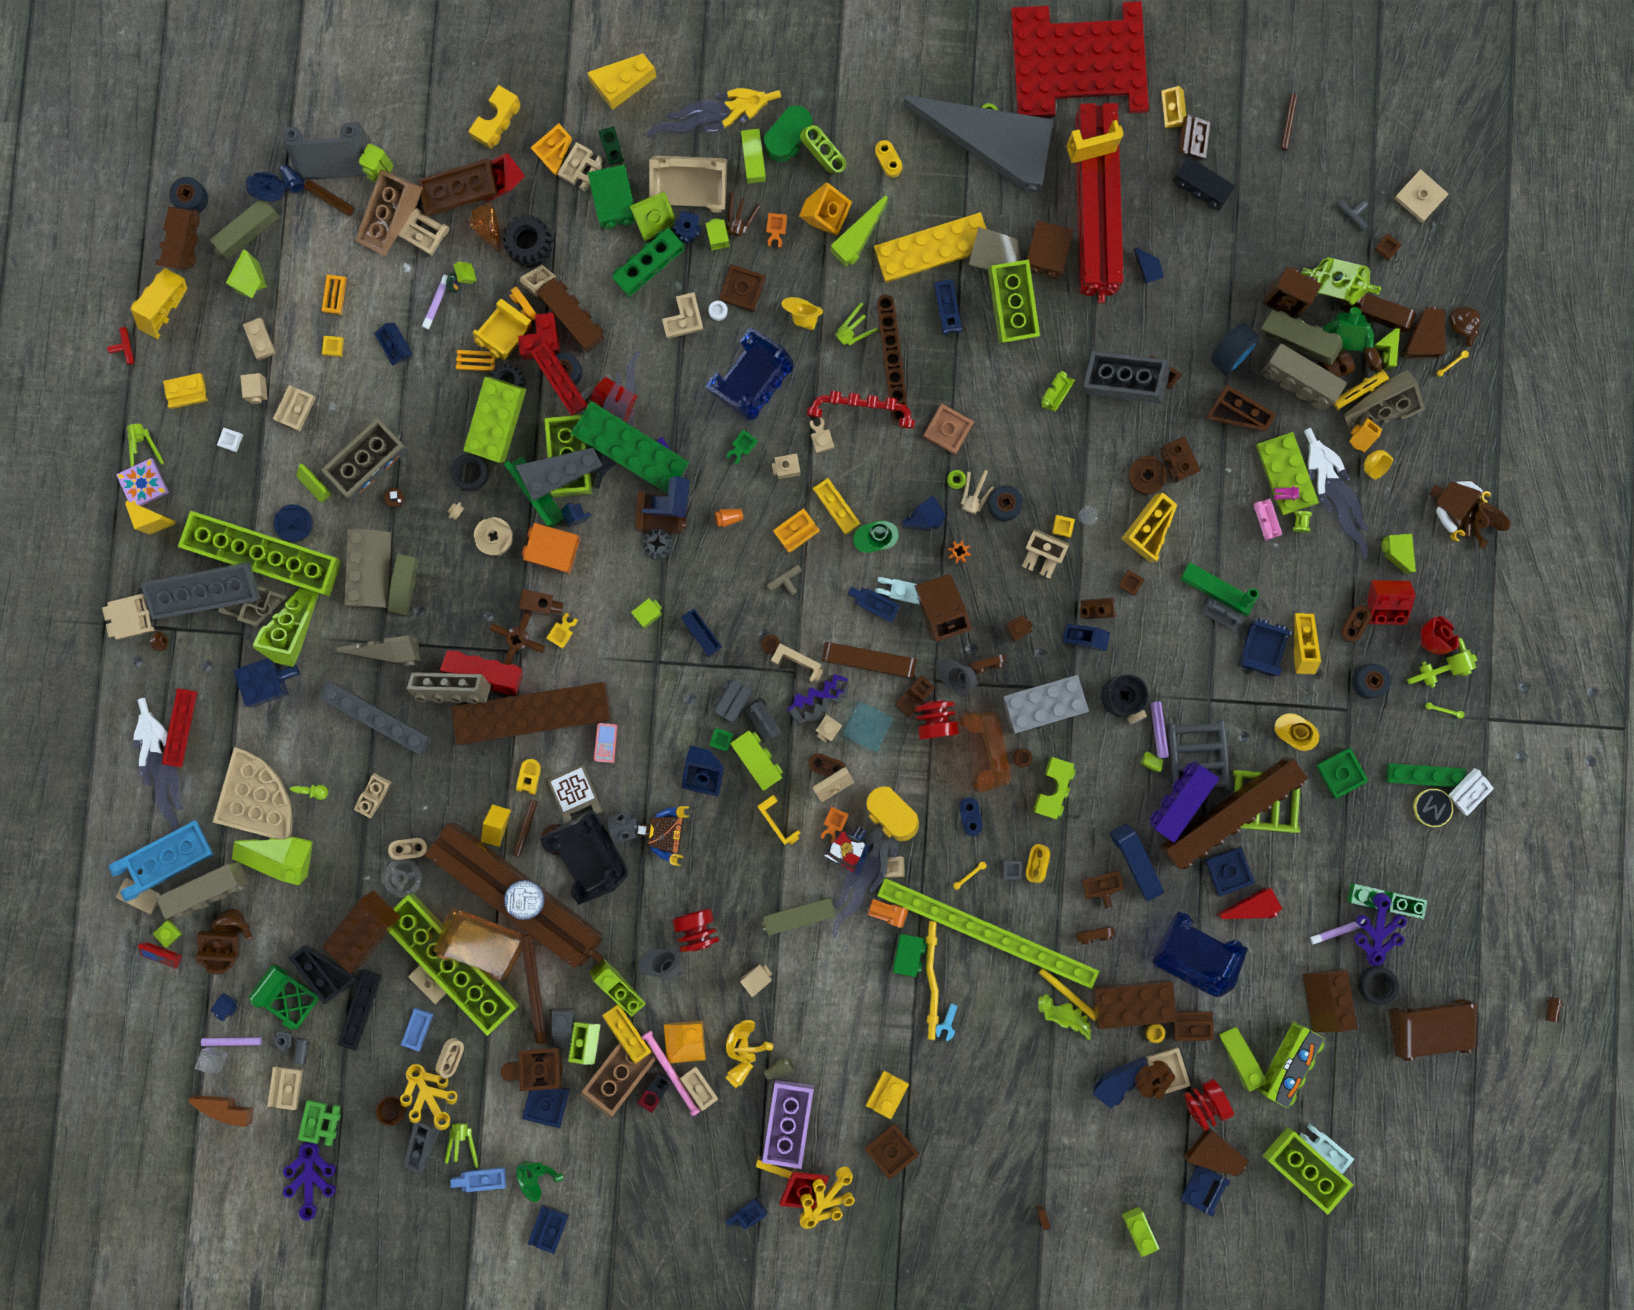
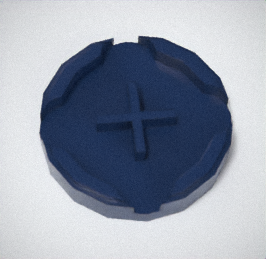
M257 172L252 177L250 175L246 181L247 192L256 199L276 201L280 200L285 194L286 186L282 179L280 181L278 176L272 173Z
M290 504L282 507L276 513L273 525L275 532L280 538L287 542L296 543L303 541L309 536L313 528V519L307 509L300 505Z

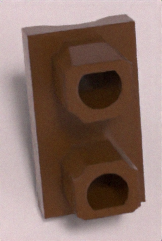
M1114 597L1084 599L1080 601V614L1083 619L1113 618L1117 616L1114 608Z

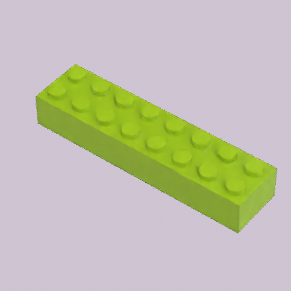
M194 511L189 513L178 544L179 548L227 564L234 565L250 562L252 571L329 597L342 564V560Z
M414 893L408 894L393 909L401 918L389 933L487 1036L520 1006Z

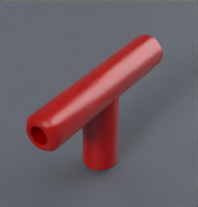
M121 327L119 332L122 343L108 346L107 351L110 354L124 351L126 364L132 365L134 364L128 331L126 327Z

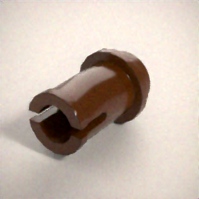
M1550 997V1000H1547L1549 1006L1545 1020L1559 1023L1561 1006H1564L1562 999Z

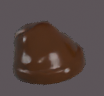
M1470 307L1456 308L1449 317L1450 324L1456 332L1467 336L1466 345L1471 347L1479 334L1480 314L1478 310Z
M236 909L226 910L211 923V929L214 931L242 932L247 940L253 938L249 930V924L245 922L244 915Z

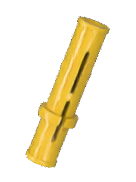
M1381 370L1370 378L1366 377L1362 383L1340 395L1333 405L1339 410L1365 393L1374 391L1375 387L1389 380L1388 375L1384 370ZM1374 380L1376 381V382H1374L1373 384H1371V385H1369L1368 387H1366V388L1363 389V387L1366 386L1367 384L1371 383V382L1374 381ZM1358 391V393L1354 394L1353 396L1345 400L1346 397Z

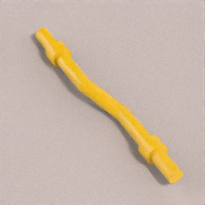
M929 921L928 936H926L927 954L925 969L931 990L930 1012L927 1015V1023H929L927 1039L935 1040L936 1024L939 1021V1016H937L939 990L933 969L935 945H937L936 921Z

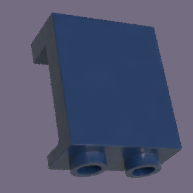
M1263 619L1251 622L1238 666L1273 677L1280 676L1282 668L1279 667L1287 639L1291 636L1292 631L1287 630V627L1276 624V627L1269 625V621Z

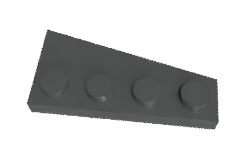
M594 448L517 465L516 468L533 501L602 467V464Z

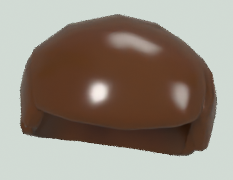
M397 1096L384 1097L378 1102L375 1109L377 1120L384 1126L399 1124L404 1119L406 1107L401 1105L400 1098Z

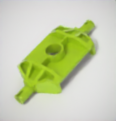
M1328 257L1323 259L1314 270L1303 268L1301 272L1302 275L1314 277L1317 279V282L1322 284L1318 291L1319 294L1347 300L1351 305H1354L1367 292L1377 295L1381 292V286L1370 284V270L1367 266ZM1343 275L1341 280L1334 281L1336 276Z

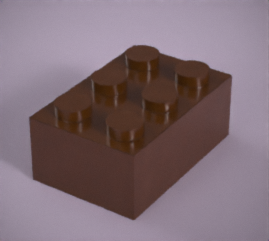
M1286 267L1271 284L1262 304L1278 312L1283 311L1289 317L1296 319L1312 305L1322 284L1317 282V279L1314 277L1300 274V271L1295 268Z

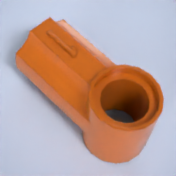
M872 899L867 915L903 928L909 909Z

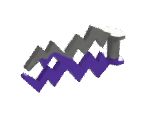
M833 674L832 683L825 680L823 691L809 687L807 697L796 693L793 705L787 709L796 721V725L798 726L806 721L820 720V711H827L829 700L841 703V696L847 698L848 683L844 691L837 688L836 696L830 694V689L836 690L837 680L847 682L848 679ZM814 696L822 698V705L815 703L814 715L805 711L804 719L795 708L797 706L803 709V703L812 706Z

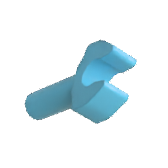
M951 1003L944 1022L936 1024L937 1037L940 1036L943 1029L948 1030L946 1041H949L954 1036L955 1031L952 1029L951 1024L958 1008L957 1005Z

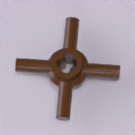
M529 611L524 612L518 627L507 630L492 623L489 629L506 637V642L510 647L503 662L506 665L512 663L517 650H521L526 646L540 653H543L546 646L530 640L529 634L525 630L532 615ZM516 635H519V642L516 641Z

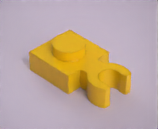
M568 613L563 615V623L561 625L556 622L546 638L564 649L573 635V632L569 629L578 622V619L574 618L573 622L568 623L567 618L570 615Z

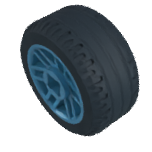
M1239 324L1214 350L1211 355L1212 364L1224 374L1232 373L1255 349L1260 340L1259 335L1247 324Z

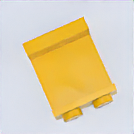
M772 795L757 807L784 845L787 843L792 845L800 839L798 835L801 832L798 829L787 838L783 835L766 811L778 802L775 795Z

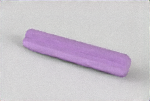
M1159 701L1152 702L1150 707L1158 758H1167L1169 753L1162 705Z

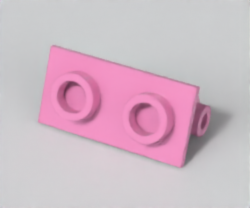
M1271 499L1254 503V510L1256 511L1265 541L1283 535Z

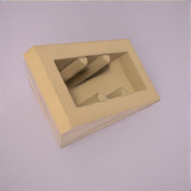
M541 265L520 277V282L528 292L539 299L540 297L536 291L553 277L556 278V276Z

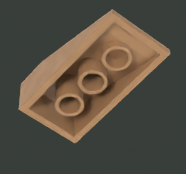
M380 170L355 241L385 256L415 209L423 187L394 173Z
M645 1040L644 1042L651 1050L649 1055L634 1064L619 1043L579 1094L609 1119L616 1113L657 1059Z

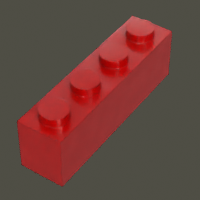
M447 650L440 668V673L482 674L491 685L490 691L511 696H517L523 678L522 668H519L517 665H506L497 660L482 659L477 655L469 656L460 651Z

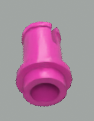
M1298 487L1274 488V493H1282L1274 495L1275 500L1292 499V501H1295V499H1299Z

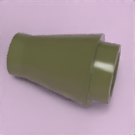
M782 1057L771 1067L764 1070L767 1080L771 1081L790 1076L795 1069L789 1057Z

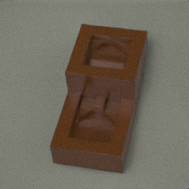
M921 675L894 706L909 718L915 711L914 707L920 706L936 687Z

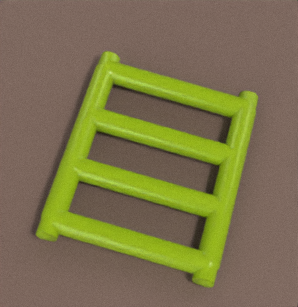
M1233 770V777H1235L1234 792L1243 787V778L1254 779L1262 772ZM1300 788L1292 790L1290 825L1279 824L1280 801L1277 800L1272 804L1271 823L1259 822V813L1256 815V820L1250 824L1245 823L1240 828L1300 833V826H1298Z

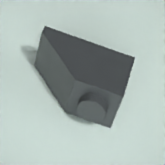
M561 1008L552 1011V1035L555 1048L571 1047L573 1023H575V1008Z

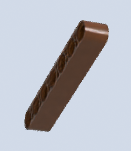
M883 294L877 300V316L887 395L892 398V395L900 394L902 400L897 401V403L908 407L894 299L888 294ZM882 302H888L890 304V307L883 308L880 304ZM890 320L893 325L886 327L883 325V322ZM891 338L895 341V344L887 345L885 340ZM895 357L897 363L890 364L887 359ZM896 375L900 381L894 383L890 380V377ZM890 411L891 422L899 426L900 420L896 419L894 414L901 411Z

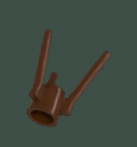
M730 192L726 229H728V234L741 237L742 233L746 234L747 228L759 210L760 205L757 204L744 225V221L740 219L744 204V198H742L736 218L732 220L734 192Z

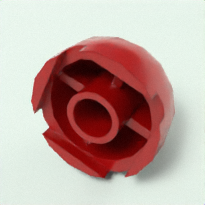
M1443 616L1431 618L1424 623L1420 631L1421 645L1433 654H1447L1457 649L1460 643L1458 635L1454 636L1452 632L1455 629L1454 626Z

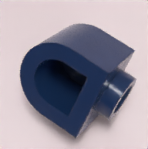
M222 993L210 1011L215 1013L214 1017L225 1021L227 1017L233 1016L239 1007L237 1005L238 1001Z

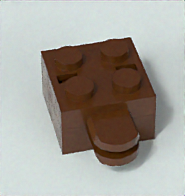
M561 1048L519 1051V1061L504 1064L501 1068V1076L506 1081H519L520 1091L563 1088Z

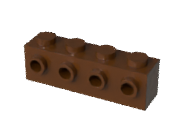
M553 277L536 292L580 346L588 353L604 340L602 334L604 331L598 323H592L590 320L592 316L586 309L581 310L578 306L580 302L573 294L569 296L566 292L568 288L561 280L558 282Z

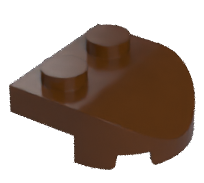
M199 931L197 934L198 953L195 956L196 961L207 968V972L223 974L234 965L240 952L238 933Z

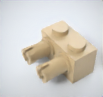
M1034 529L1026 546L1028 554L1022 567L1027 568L1028 563H1030L1028 569L1033 571L1039 555L1045 556L1046 560L1039 574L1044 576L1046 570H1048L1046 577L1051 578L1056 564L1062 563L1069 543Z

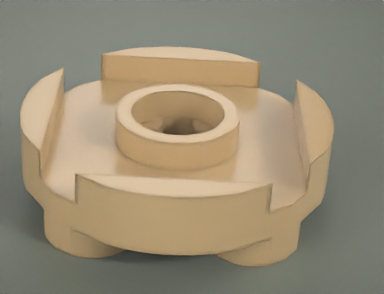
M491 517L479 522L474 530L476 546L487 555L500 556L510 548L513 542V531L500 518ZM497 532L498 539L491 542L489 534Z

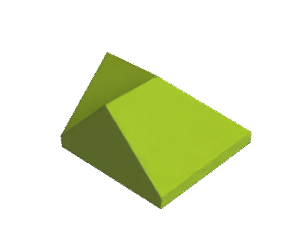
M243 249L226 284L238 294L253 298L257 290L266 288L267 285L260 263L248 251Z

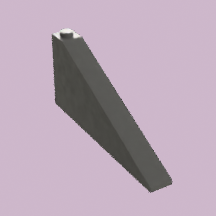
M905 95L903 106L1019 187L1026 189L1028 192L1041 190L1053 125L1052 119Z

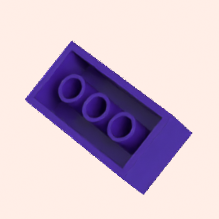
M1194 760L1185 766L1182 778H1178L1174 782L1170 795L1166 794L1161 801L1162 806L1158 811L1155 810L1150 817L1151 822L1149 824L1174 843L1220 779Z

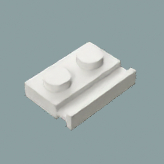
M1474 768L1448 796L1452 798L1462 814L1468 816L1494 788L1481 774L1480 770Z

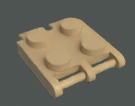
M144 594L107 602L108 606L102 608L105 621L112 622L106 624L108 638L115 637L116 640H121L155 631L154 627L151 626L150 612L147 608Z

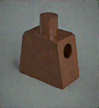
M522 589L519 611H529L549 616L550 612L562 614L564 602L554 601L553 595ZM545 601L547 606L545 608L540 607L538 603Z

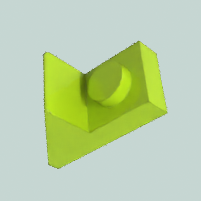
M1398 328L1374 345L1376 350L1384 351L1381 356L1383 370H1392L1397 366L1400 333Z

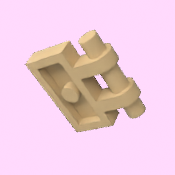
M576 142L560 168L558 176L573 185L576 184L578 179L581 180L582 183L579 188L586 192L590 182L588 173L585 175L582 172L587 165L591 167L589 172L601 170L605 159L598 155L595 161L592 160L593 151Z

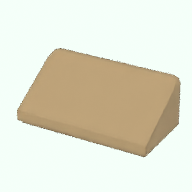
M126 877L116 898L125 902L120 892L135 884V882ZM148 889L135 899L125 903L151 915L158 905L156 897L161 894Z

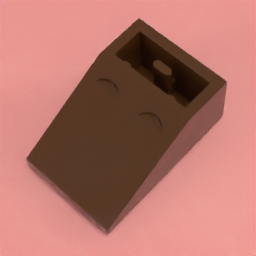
M951 574L914 585L930 640L938 642L972 630L966 608Z

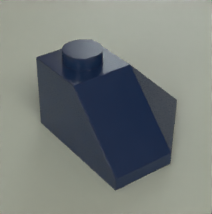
M932 495L913 511L911 517L905 518L901 522V526L909 529L930 531L934 528L937 530L944 524L943 520L946 515Z

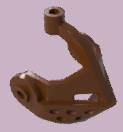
M1480 502L1473 509V533L1479 541V547L1485 548L1488 540L1481 536L1479 529H1485L1489 525L1499 531L1509 530L1511 526L1510 519L1496 507Z

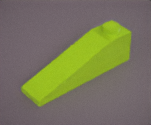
M886 195L831 245V253L845 267L849 264L853 265L859 259L863 247L888 203Z

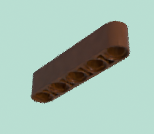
M825 642L821 660L827 663L906 678H914L917 659L831 642Z

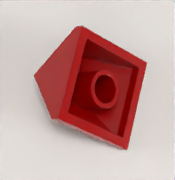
M507 153L491 161L498 196L487 198L486 201H491L511 191L525 177Z
M792 1172L779 1205L803 1208L800 1199L804 1194H810L814 1201L811 1208L814 1209L817 1203L812 1184L815 1180L821 1179L826 1186L829 1179L828 1175Z

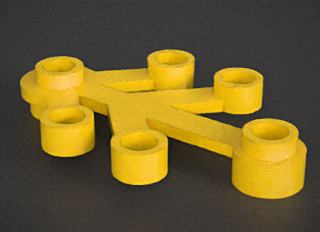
M419 1064L411 1065L406 1071V1079L409 1082L404 1094L400 1097L401 1105L408 1107L412 1104V1093L416 1084L420 1091L413 1110L409 1112V1120L412 1123H417L421 1120V1110L426 1101L434 1115V1126L438 1130L447 1129L450 1125V1116L446 1112H441L434 1097L445 1099L448 1104H455L457 1102V1093L455 1091L441 1090L448 1086V1078L427 1073L424 1067ZM414 1073H418V1074H419V1076H417V1077H413L412 1075H413ZM440 1080L446 1081L444 1084L439 1083ZM425 1081L437 1083V1086L441 1089L429 1087ZM451 1095L455 1097L452 1100L448 1099V1097ZM404 1098L410 1099L408 1102L403 1101ZM413 1114L419 1115L417 1118L411 1117ZM440 1121L446 1122L444 1125L439 1124Z
M841 1167L836 1171L838 1180L825 1195L826 1186L823 1180L817 1179L813 1182L812 1186L817 1203L813 1210L811 1208L814 1203L812 1196L804 1194L801 1197L800 1201L804 1211L800 1215L799 1223L802 1228H813L819 1221L832 1218L834 1221L840 1220L843 1213L839 1207L833 1206L840 1204L851 1206L854 1204L855 1199L850 1192L833 1198L843 1185H849L852 1182L853 1174L849 1167ZM833 1207L829 1211L822 1212L823 1209Z

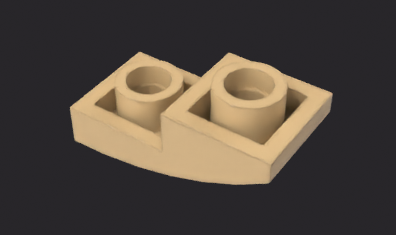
M374 773L365 791L361 793L354 810L371 819L392 782Z

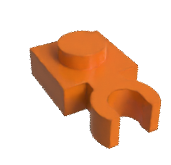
M768 213L766 232L772 234L768 239L769 247L772 246L773 240H778V247H782L783 242L780 234L786 235L787 215Z
M831 806L824 822L828 829L822 832L821 838L823 839L825 834L830 833L832 835L830 842L833 843L836 839L835 831H842L849 814Z

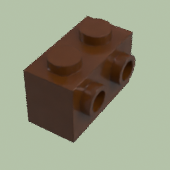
M1185 436L1164 445L1160 449V456L1169 467V476L1176 483L1201 471Z

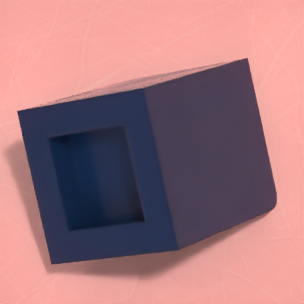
M567 503L561 510L568 528L585 523L591 517L590 512L584 514L580 503L574 505Z

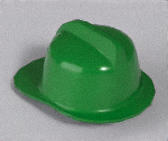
M876 520L859 527L853 536V543L859 551L871 553L892 547L899 538V532L893 523Z

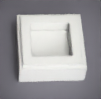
M223 428L217 446L237 452L243 434Z

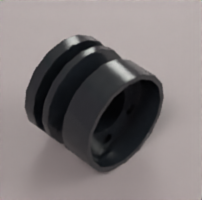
M1131 674L1110 679L1105 683L1101 691V702L1105 710L1119 717L1140 712L1146 706L1149 698L1145 682L1138 676ZM1120 693H1124V694H1125V695L1123 696L1124 699H1122V700H1120V698H1119V697H1121V694H1120Z

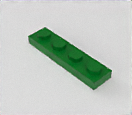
M1387 763L1386 783L1457 787L1466 777L1465 768Z

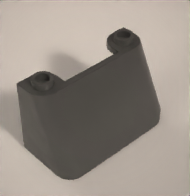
M349 122L342 125L340 138L303 141L302 133L298 128L282 127V137L295 172L302 179L313 180L366 175L362 172L363 168L358 161L362 154H365L364 150L367 144H370V138L359 122Z

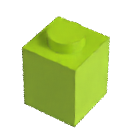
M712 219L709 223H706L711 251L730 247L724 219Z
M650 598L631 612L644 629L663 615L660 612L662 607L656 600L652 602Z

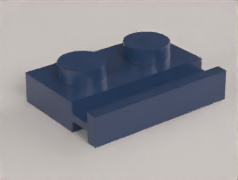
M542 1205L528 1245H533L536 1248L555 1254L569 1214Z

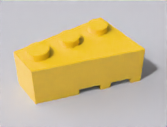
M643 53L587 72L590 83L612 110L657 77L654 66Z
M167 268L156 274L154 281L144 289L141 297L133 302L130 309L139 330L158 340L161 335L158 333L163 323H168L170 320L167 318L172 307L177 308L188 289L183 277Z
M1164 493L1155 494L1121 539L1147 561L1157 562L1177 504Z

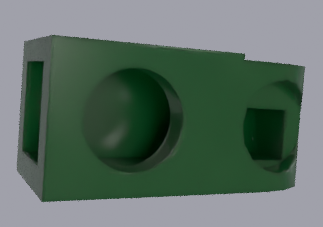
M612 126L599 130L598 133L610 166L624 162L615 127Z

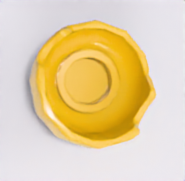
M1376 450L1366 457L1364 471L1368 476L1376 480L1388 471L1393 463V458L1384 450Z

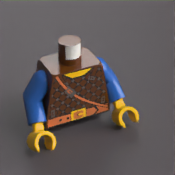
M689 806L668 807L657 812L655 817L651 818L650 825L639 824L638 835L648 837V845L651 846V851L674 866H681L677 863V859L683 858L682 855H679L684 818L689 817V815L684 814V810L689 808Z

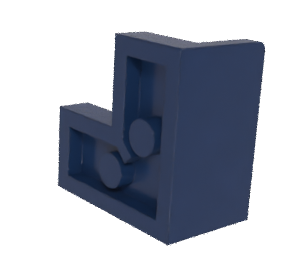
M679 476L670 478L668 497L652 496L651 509H642V513L652 516L685 518L690 480Z

